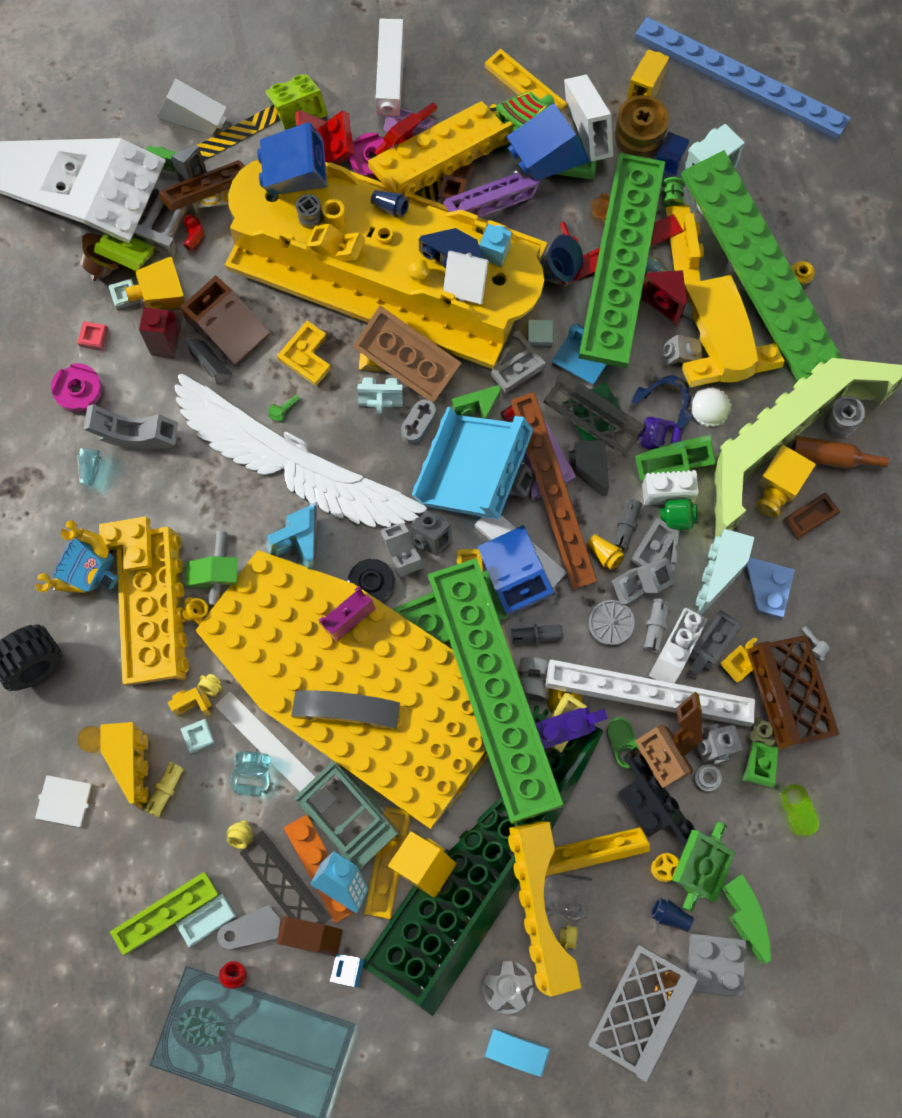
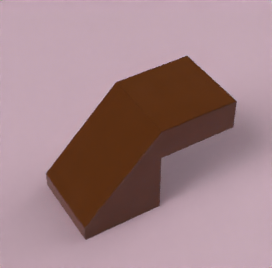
M475 165L462 166L450 175L445 174L438 198L447 199L468 191L475 171Z
M697 692L691 694L676 707L678 722L682 728L673 736L675 746L683 757L702 741V710Z
M282 916L276 944L336 957L343 929Z

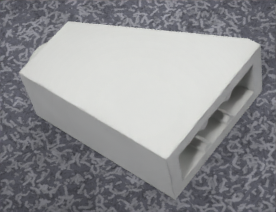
M176 78L157 115L160 119L213 135L216 128L221 130L227 118L223 115L226 106Z

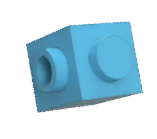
M488 224L479 244L482 259L489 260V263L502 267L511 247L512 232L503 226Z

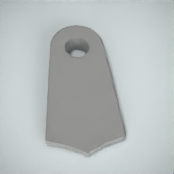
M267 905L223 925L217 934L218 943L225 949H235L277 939L281 919L272 910L270 905ZM229 931L235 933V939L232 942L225 940V934Z

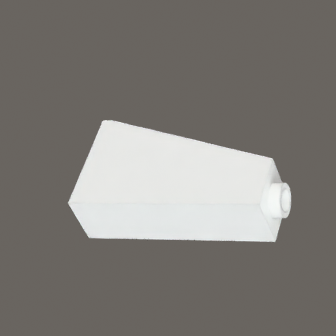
M380 19L376 83L377 115L400 116L404 67L403 19Z
M586 74L564 79L566 102L590 162L613 157L611 113Z

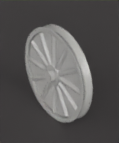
M605 600L598 603L592 609L588 626L592 636L598 642L608 646H616L626 642L631 637L635 628V618L633 612L626 604H620V601Z

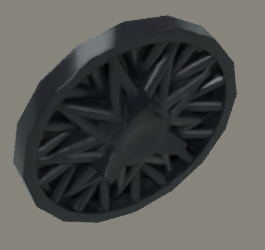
M366 559L358 562L348 575V582L360 586L362 590L382 603L391 596L395 587V577L392 569L379 559Z

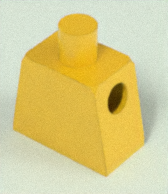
M172 257L137 270L138 285L125 288L128 301L132 302L143 299L145 308L161 310L181 309L180 306L185 303Z

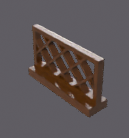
M807 635L774 642H761L747 649L779 750L840 735ZM800 643L803 651L801 658L792 652L794 644ZM772 648H776L784 654L780 662L775 660ZM788 657L798 663L795 673L785 666ZM803 668L810 672V683L800 677ZM782 672L792 679L788 687L782 683L780 677ZM796 683L806 688L803 698L793 691ZM811 692L818 696L820 702L818 708L808 702ZM790 697L800 703L797 712L790 708ZM804 708L815 714L811 723L801 717ZM819 718L826 721L829 732L825 733L816 727ZM798 722L808 729L804 738H800L797 729Z

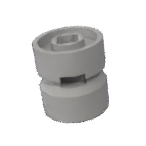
M840 397L835 401L825 418L824 426L826 431L837 439H845L853 435L865 416L863 404L855 397Z
M523 657L520 659L518 674L521 676L520 682L527 700L548 701L550 688H546L548 660L534 657Z

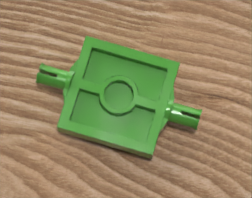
M716 822L711 836H707L700 831H691L672 878V881L683 886L688 892L682 906L687 911L694 912L693 910L698 898H704L716 903L735 856V852L727 848L721 841L727 825L721 822Z

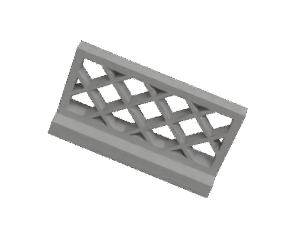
M639 944L588 1045L637 1074L636 1077L647 1082L701 977L682 969ZM641 953L652 959L654 971L640 974L637 961ZM657 962L664 965L665 967L659 969ZM633 969H635L636 976L630 977ZM671 969L681 975L676 986L665 989L660 972ZM657 974L661 990L646 994L642 977ZM638 979L642 995L628 999L624 987L628 981ZM674 990L668 999L667 992ZM622 993L624 1001L617 1002ZM662 993L666 1006L663 1011L653 1014L648 997ZM644 999L648 1015L634 1019L629 1003ZM625 1004L629 1021L615 1024L612 1011L614 1007ZM660 1016V1018H659V1020H658V1022H657V1024H656V1023H655V1020H654V1017ZM609 1019L611 1026L605 1027ZM650 1019L653 1032L651 1036L640 1039L635 1023ZM631 1024L636 1040L621 1044L616 1028ZM612 1029L617 1046L606 1048L597 1041L602 1032ZM648 1041L643 1050L641 1043ZM637 1044L640 1058L636 1065L626 1060L623 1052L624 1047ZM618 1049L620 1056L614 1053L613 1050Z

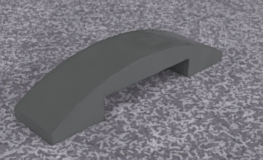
M300 690L295 691L291 717L316 721L319 718L369 724L370 727L397 730L400 702L344 692Z

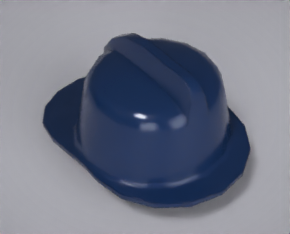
M559 235L554 239L547 253L542 258L541 265L543 267L544 282L551 281L555 284L572 282L583 262V252L578 242L571 236Z

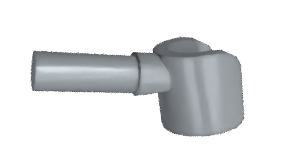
M807 626L803 627L802 631L815 646L812 650L814 657L819 661H823L828 655L829 645L816 638Z

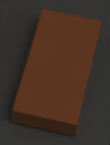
M825 492L785 517L783 521L797 540H800L838 516L841 511Z

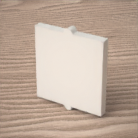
M449 251L443 291L454 294L461 302L467 300L482 304L489 260L474 257L471 253L462 254Z
M46 775L42 794L38 795L40 801L35 819L81 828L85 811L89 808L88 800L92 784Z

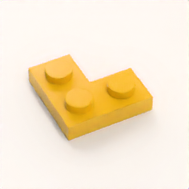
M306 321L277 355L278 361L316 387L331 369L327 362L314 354L326 340V333L309 321Z
M148 517L99 524V535L102 536L108 550L123 548L124 570L129 572L152 568L151 521Z

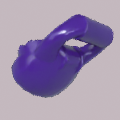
M647 417L641 429L639 442L643 448L653 450L664 446L667 428H673L670 444L681 441L683 430L677 427L673 421Z

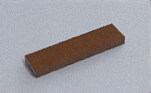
M240 160L234 161L159 191V198L171 211L177 210L230 189L232 181L245 165Z

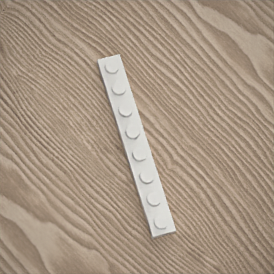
M550 659L548 663L546 688L677 713L676 707L691 694L697 692L700 698L702 718L751 727L754 724L755 699Z

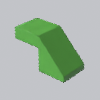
M210 556L186 562L184 588L210 589L211 584L236 585L238 557Z

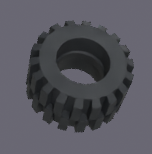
M40 624L28 625L11 632L0 640V682L8 691H19L36 685L48 677L60 664L63 658L62 651L45 626Z

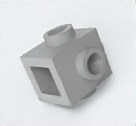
M718 724L703 728L702 741L697 745L703 763L714 761L715 765L730 760V756L743 751L735 725L719 728Z

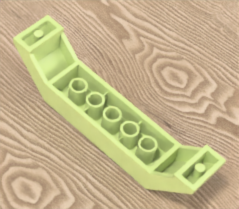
M831 358L825 364L820 362L811 371L812 375L808 379L802 377L793 386L794 390L790 394L787 392L783 393L775 401L777 405L771 410L768 407L765 408L757 416L759 420L753 425L750 422L747 423L739 431L740 436L735 440L732 438L728 439L720 447L722 451L716 456L718 460L714 467V537H720L724 529L732 531L738 526L746 512V509L742 506L743 482L776 455L782 445L786 446L795 435L798 436L828 411L840 397L851 396L858 400H875L880 405L902 384V365Z

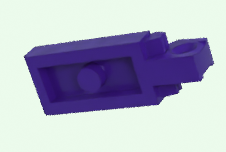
M589 707L536 722L535 725L543 748L546 749L590 734V732L596 730L595 723L608 718L605 709L590 713Z

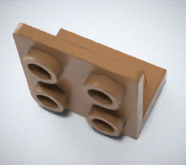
M661 724L635 740L641 755L646 759L653 771L654 777L659 781L662 788L693 773L687 758L683 757L675 746L674 737L667 726L664 727Z

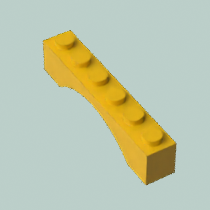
M535 821L510 827L511 835L508 837L510 849L515 855L514 873L521 887L519 899L526 913L524 926L526 932L530 935L532 946L529 947V952L536 966L537 973L534 976L536 986L540 992L550 997L580 989L581 983L576 960L557 941L545 911V876L550 859L555 851L550 822Z

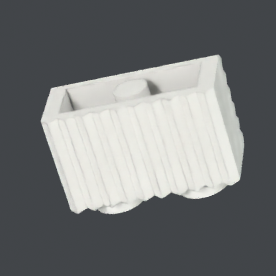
M683 470L682 472L677 471V473L674 471L672 473L669 471L667 473L662 472L661 474L659 472L657 474L647 473L642 484L645 506L663 505L669 499L689 498L692 503H695V499L699 494L695 470L692 472L689 470L685 472Z

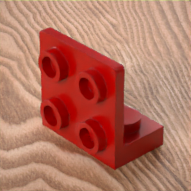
M300 110L295 113L297 126L310 122L324 139L325 162L340 165L354 154L349 113L342 110L328 121Z

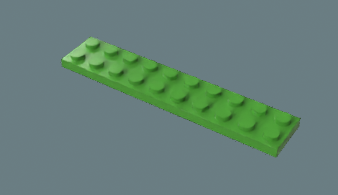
M725 150L683 170L681 173L682 178L797 382L802 377L808 379L812 375L811 371L820 362L825 364L831 358L843 359Z
M619 153L578 356L579 359L623 368L628 367L665 167L664 161Z
M475 558L427 574L511 824L563 807L561 796L478 559Z

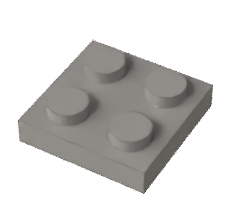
M690 934L687 971L701 977L694 992L743 997L746 940Z

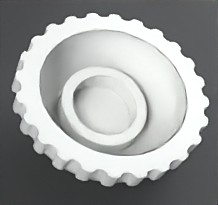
M707 387L698 390L697 393H694L689 403V412L693 415L692 419L702 427H718L723 425L730 416V399H728L727 394H724V391H720L718 388Z

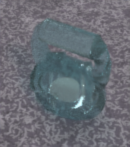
M238 751L234 758L235 767L230 778L232 790L236 794L260 797L265 794L269 786L270 777L268 769L270 766V756L266 753ZM239 777L261 779L262 786L239 784L237 780Z

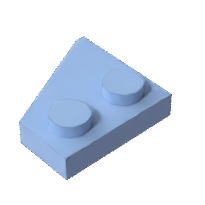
M749 557L745 567H747L750 578V589L754 594L756 613L782 620L795 569Z

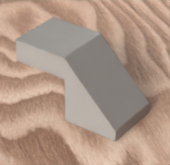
M404 523L395 524L380 530L400 577L424 568L422 560L414 547L409 530Z
M661 559L631 569L612 580L620 604H628L644 593H659L676 582L668 559Z

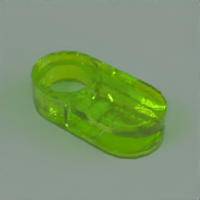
M791 784L784 788L780 799L792 830L802 837L814 834L819 827V820L806 789L798 784ZM790 790H796L800 793L801 802L798 805L791 804L788 801L787 794Z

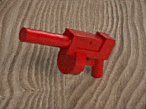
M431 102L418 113H411L401 122L391 127L383 138L384 141L375 150V153L380 155L395 144L399 145L412 138L413 131L419 123L437 110V105Z

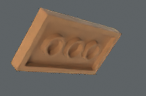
M382 306L378 307L352 346L432 403L436 401L462 363Z

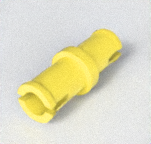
M172 762L168 763V767L160 782L155 783V791L144 811L155 817H160L169 797H173L175 793L173 789L184 772L182 767L174 765Z

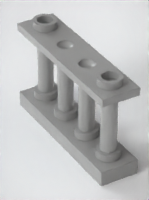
M155 184L150 197L156 200L143 223L137 225L132 237L154 246L155 251L174 258L178 249L172 236L185 212L188 211L197 215L198 208L196 202L175 210L164 232L159 233L152 230L151 227L164 205V202L159 198V191L165 189V187Z

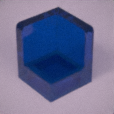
M668 131L656 160L665 162L664 171L674 175L677 174L682 157L689 145V139Z

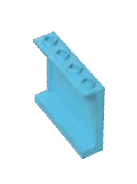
M447 407L437 434L432 441L428 456L423 463L419 478L414 485L412 496L426 507L499 520L534 429L524 417L515 416L513 422L457 415L451 407Z

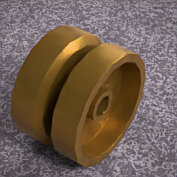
M647 95L633 96L624 101L619 108L614 135L616 144L623 153L645 158L659 152L664 144L669 123V114L665 105L660 100Z

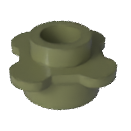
M760 717L754 718L753 729L749 734L750 740L763 743L766 746H772L775 743L770 722L763 721Z

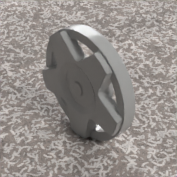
M505 960L497 962L484 975L482 981L483 997L486 1003L499 1013L514 1014L521 1011L528 1005L533 995L534 987L530 973L523 965L515 961ZM502 966L499 975L491 974L497 967ZM514 966L521 969L525 975H516ZM486 986L494 992L491 1000L487 995ZM529 987L528 996L524 1001L522 991ZM505 1003H510L514 1009L507 1010L501 1009V1007Z

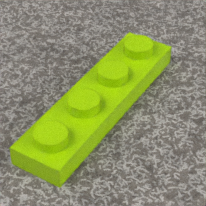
M204 871L111 930L110 934L122 955L126 956L219 896V893L208 874Z

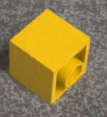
M782 445L758 485L764 489L766 487L778 489L787 496V502L791 504L816 464Z
M410 831L388 867L406 881L435 898L457 863L444 853L445 849L429 838L424 840Z

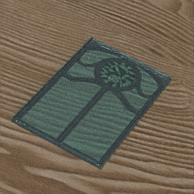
M185 966L149 1066L297 1118H326L353 1032L356 1030V1024L243 985L236 989L226 988L220 983L219 977Z

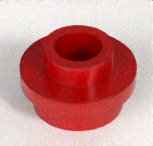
M228 962L219 971V981L226 988H239L246 981V970L239 962Z

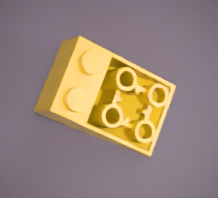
M133 722L101 724V753L129 803L142 811L145 808V803L149 802L148 787H145V776L149 774L148 761L144 760V750H148V736Z

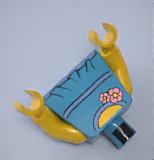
M72 520L67 521L66 528L72 531L61 529V537L69 540L52 574L55 578L52 580L46 573L39 574L38 580L46 581L47 583L35 584L36 590L47 592L50 587H53V590L87 593L98 588L101 584L111 590L119 578L109 571L114 558L109 553L102 536L84 528L77 529L76 522Z

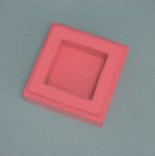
M83 321L77 342L79 347L103 350L108 333L107 325Z

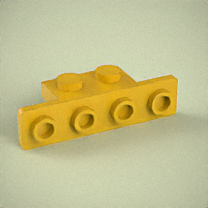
M688 204L666 207V217L674 214L683 232L670 237L674 271L683 270L685 284L700 282L699 262L700 258H704L703 244L698 243V237L701 236L700 223L695 222L694 213H690V206Z

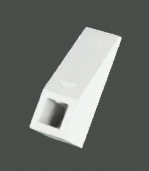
M685 607L649 676L655 680L675 684L708 619Z

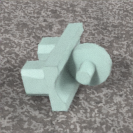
M364 377L362 384L357 386L358 406L376 407L377 415H382L383 407H403L402 385H400L397 378H388L386 384H376L374 378Z

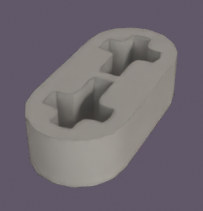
M420 400L414 405L401 426L403 441L408 444H417L422 440L436 417L434 403L429 400ZM429 408V414H425L420 420V409L425 410ZM417 424V435L412 434L411 436H408L407 429L412 430L414 426Z

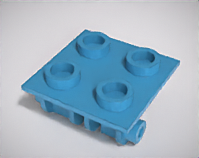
M577 323L575 325L572 324L567 338L551 362L594 385L607 364L578 358L584 327Z

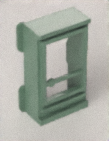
M332 761L294 797L311 820L315 821L338 847L344 858L357 865L360 872L366 868L365 864L394 837H399L402 834L380 809L382 802L367 785L360 786L336 761ZM336 774L362 803V806L341 826H337L334 830L309 799ZM366 808L375 820L347 845L339 834L343 833L344 828Z

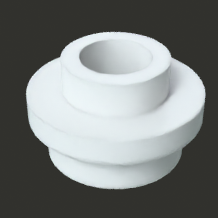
M703 765L695 773V783L703 791H714L721 784V773L713 765ZM704 774L711 775V783H706L704 781Z

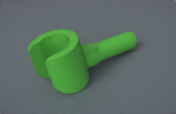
M295 395L281 407L272 404L268 409V413H270L268 417L277 422L282 421L286 411L299 401L300 398Z

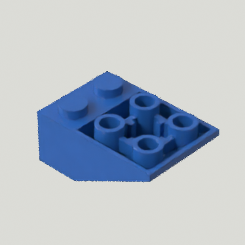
M524 525L478 546L493 586L507 615H513L556 595Z

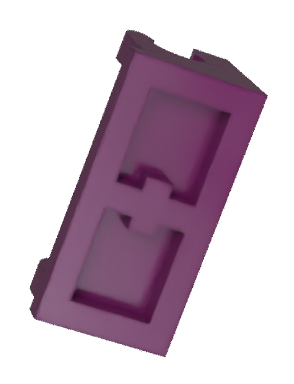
M360 586L355 588V592L325 618L322 616L318 620L319 624L335 642L340 640L376 609L372 599L363 593Z

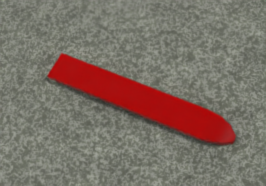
M674 214L654 222L650 248L683 232ZM600 248L583 255L582 266L572 282L557 284H571L594 274Z

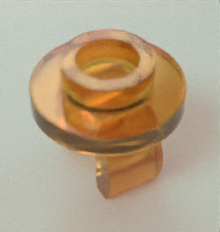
M601 193L600 197L592 201L591 212L595 217L606 219L610 194Z
M670 970L661 973L665 988L676 986L681 977ZM659 982L655 986V991L661 990ZM674 990L668 991V999Z

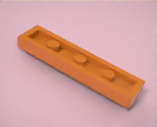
M306 814L285 826L284 830L308 875L313 880L321 862L329 856V853ZM317 889L335 924L354 913Z

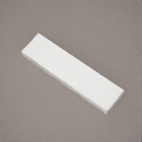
M502 515L499 520L481 517L475 524V528L489 540L516 529ZM533 543L554 589L567 575V572Z

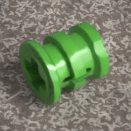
M669 177L662 181L664 188L663 206L684 205V199L682 198L684 197L683 188L686 185L684 179Z

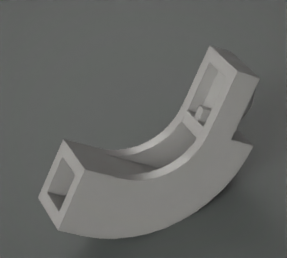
M93 404L87 406L83 430L98 435V440L121 447L163 449L175 446L178 422L160 414L146 418L126 417Z

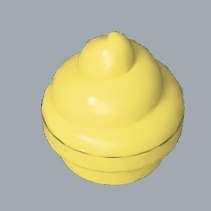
M242 820L230 826L227 831V842L237 849L247 848V845L252 843L254 837L249 822Z

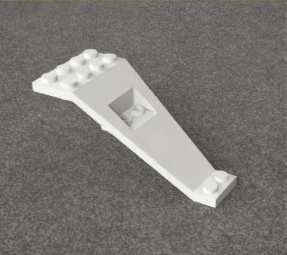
M121 138L0 141V194L82 222L129 244L166 159ZM66 166H72L74 170L69 171L66 169ZM63 186L65 190L60 191L56 187Z

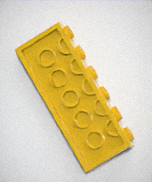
M480 101L368 160V167L390 192L403 193L405 197H409L423 187L432 185L445 174L450 175L460 167L467 166L473 160L489 154L501 145L509 143L506 136L513 132L514 124L511 121L503 124L483 101Z
M168 526L151 529L152 568L129 572L124 570L123 548L117 549L123 685L126 686L174 678L180 681L186 680V672L189 670L188 660L185 657V647L187 646V637L183 627L185 620L181 615L184 611L182 607L184 587L181 583L180 575L183 571V564L179 558V549L182 543L179 534Z

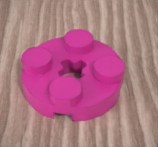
M366 133L356 138L353 142L354 154L349 157L352 169L357 174L371 179H376L377 176L368 167L369 153L373 152L374 155H377L375 150L384 141L383 137H380L378 133Z
M81 363L70 364L71 367L64 370L60 369L54 375L51 382V391L55 401L64 410L86 413L87 406L95 405L100 399L102 382L90 366ZM81 383L82 389L74 393L71 387Z

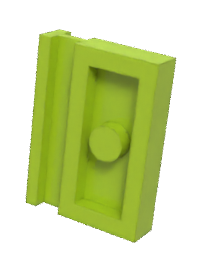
M105 233L100 242L95 244L94 252L137 271L153 255L154 246L134 237L131 238L128 244Z

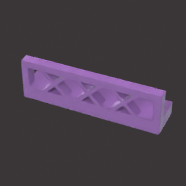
M516 173L447 198L443 204L449 212L464 210L480 218L533 198L540 181H535L532 176L524 179L520 173ZM454 204H460L458 209L455 207Z

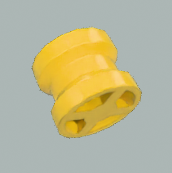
M766 487L763 492V498L759 499L756 503V508L766 516L777 518L780 514V507L786 504L788 498L778 489Z
M670 853L659 855L653 860L651 865L653 876L661 882L671 881L679 860Z

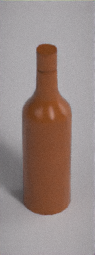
M795 435L791 449L813 463L846 469L862 464L887 468L889 458L865 454L853 444Z

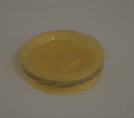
M95 726L83 728L77 737L79 747L89 753L100 750V729Z

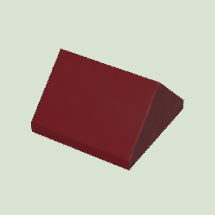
M683 270L648 272L644 278L640 299L676 327L681 322L687 303Z

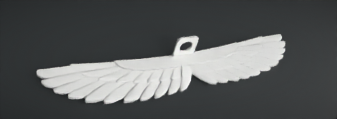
M184 374L178 376L182 386L175 385V391L179 396L176 397V401L183 408L180 410V413L190 420L187 421V425L198 432L197 436L199 438L212 442L209 444L212 449L221 452L226 458L233 459L234 463L246 465V469L257 471L260 475L272 474L285 469L287 488L292 493L295 489L296 494L302 500L305 499L306 495L310 504L317 502L320 509L324 512H331V514L339 519H343V515H345L351 522L357 525L361 521L373 528H376V523L384 527H391V523L398 525L401 523L405 524V521L413 522L418 518L415 513L421 514L426 512L427 508L425 505L401 494L399 491L376 483L310 453L306 443L288 432L284 433L285 438L281 437L255 421L239 408L233 406L207 386L204 387Z

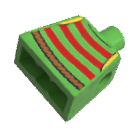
M525 92L496 105L497 116L503 124L511 121L514 124L513 131H515L555 103V101L549 94L539 99L532 92Z

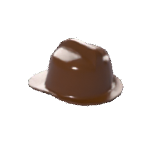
M86 233L82 236L81 240L83 251L81 266L90 273L92 281H96L99 277L106 278L113 270L119 268V263L94 252L95 244L99 243L103 236L95 233Z

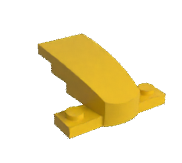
M731 275L685 284L686 297L692 307L691 316L700 331L699 340L709 355L708 358L683 363L682 370L690 388L718 381L727 383L739 382L748 379L755 373L783 367L784 359L776 343L755 346L745 307Z

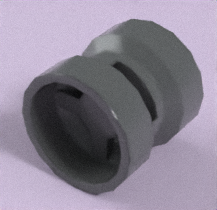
M311 194L300 196L296 202V211L300 224L306 228H314L315 225H320L323 220V214L319 199Z

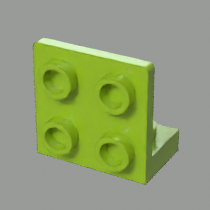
M308 74L296 75L292 80L285 83H276L265 91L277 109L284 131L297 126L295 113L298 110L319 119L328 116L321 91Z

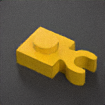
M756 637L749 640L744 648L741 645L738 646L720 662L722 667L737 683L753 670L747 649L753 647V644L758 640Z

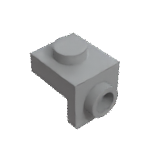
M676 335L663 343L664 365L671 366L676 362L685 363L702 359L701 341L682 335Z

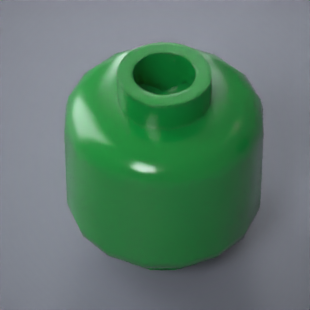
M689 498L669 499L665 504V508L660 509V519L666 522L667 527L670 529L690 531L693 529L694 524H698L697 504H693Z

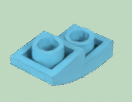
M493 1029L485 1057L515 1069L543 1077L551 1049L529 1039H521L500 1029Z

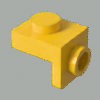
M196 687L189 691L182 690L174 694L172 700L167 702L171 711L176 716L197 705L200 706L206 717L211 715L208 707L212 706L207 694L205 692L200 693Z

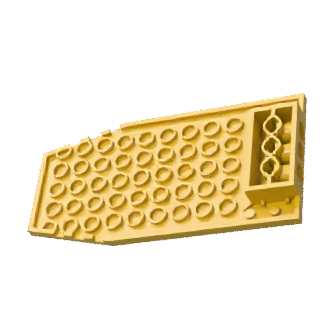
M257 550L237 576V584L229 586L195 631L263 712L332 761H336L349 773L432 830L445 810L450 811L488 757L453 650L364 590H362L363 593L372 599L376 609L340 640L335 642L319 624L318 620L322 616L325 618L350 597L358 586ZM295 691L344 692L400 702L397 730L370 727L369 724L319 718L318 721L292 718Z

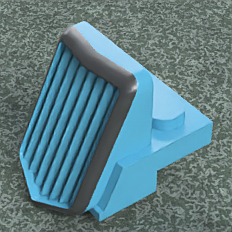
M317 502L287 515L285 528L267 535L266 548L269 554L282 556L290 552V547L294 546L303 566L307 569L313 568L318 560L316 553L319 504Z

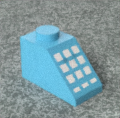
M335 851L321 862L310 884L354 913L358 912L368 892V887L357 865Z

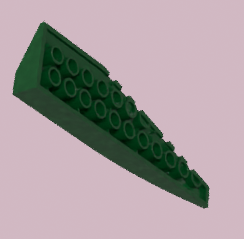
M595 726L596 730L590 732V734L569 740L561 753L553 749L549 754H546L563 802V807L511 824L501 796L477 819L478 823L470 831L466 830L459 837L461 840L450 850L446 849L444 851L457 864L437 896L433 898L421 889L413 886L365 956L363 968L433 1016L520 883L514 873V863L516 861L514 852L510 849L508 837L511 835L509 828L535 821L550 822L551 830L553 829L603 734V730Z

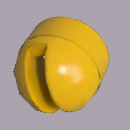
M416 261L407 267L409 275L414 281L422 282L426 280L429 273L426 261Z

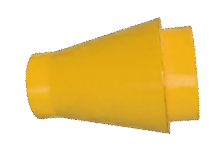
M597 534L593 535L586 544L604 568L608 567L610 570H613L624 559L625 555L621 552V548L606 541Z

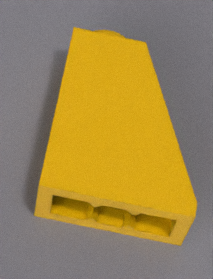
M648 49L630 79L627 100L639 95L655 98L666 74L670 57L661 52H654Z

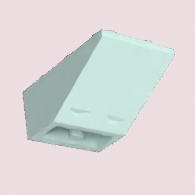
M727 529L722 531L720 537L715 536L707 557L712 560H709L707 567H705L701 581L706 584H703L701 591H699L695 604L699 606V615L702 616L739 577L749 561L754 537Z

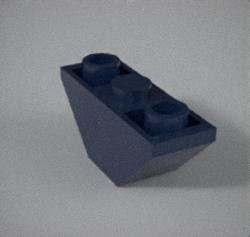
M457 228L422 235L418 239L419 252L429 260L434 259L438 261L445 269L449 251L462 254L471 253L474 257L482 258L477 239Z

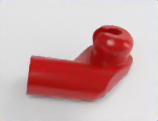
M188 215L184 218V225L189 236L183 246L189 251H194L204 235V230L198 218H195L194 215Z

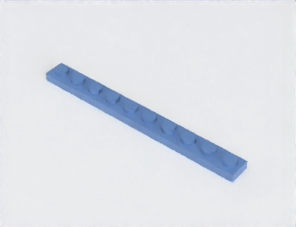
M649 17L645 18L635 34L636 40L837 140L851 118Z

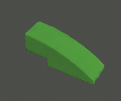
M711 435L669 444L635 456L640 481L644 480L647 473L657 474L659 472L661 474L668 471L670 473L673 471L677 473V471L682 472L683 470L687 472L691 468L715 464V453Z
M741 874L721 889L737 911L728 918L742 938L746 940L747 945L760 963L766 964L771 961L770 941L766 922L752 888L743 874Z

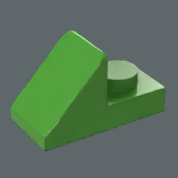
M497 385L453 398L452 410L461 416H470L478 410L481 418L490 419L500 400L501 388Z
M752 742L749 748L748 766L742 781L765 788H774L778 747L766 746L760 742Z

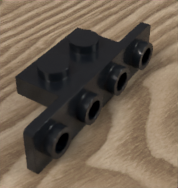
M634 747L624 756V759L638 779L623 787L619 794L649 837L670 825L682 844L686 846L691 831L695 830L693 824L682 814L676 799L671 797L665 787L662 788L659 781L656 780L652 769L641 755L639 749Z

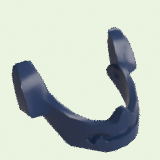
M669 375L655 380L648 388L638 387L631 401L635 404H639L643 398L647 399L651 395V391L658 385L671 383L679 387L683 393L684 402L676 425L680 429H684L693 416L688 412L691 397L688 385L682 378Z

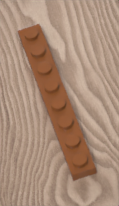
M531 392L512 399L511 403L515 416L524 417L534 429L527 446V452L572 589L577 590L597 583L598 580L535 392Z

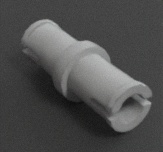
M663 599L653 600L651 617L646 623L648 631L643 649L649 651V648H651L650 652L653 653L660 652L662 635L667 629L665 621L670 603L665 600L664 604H662Z

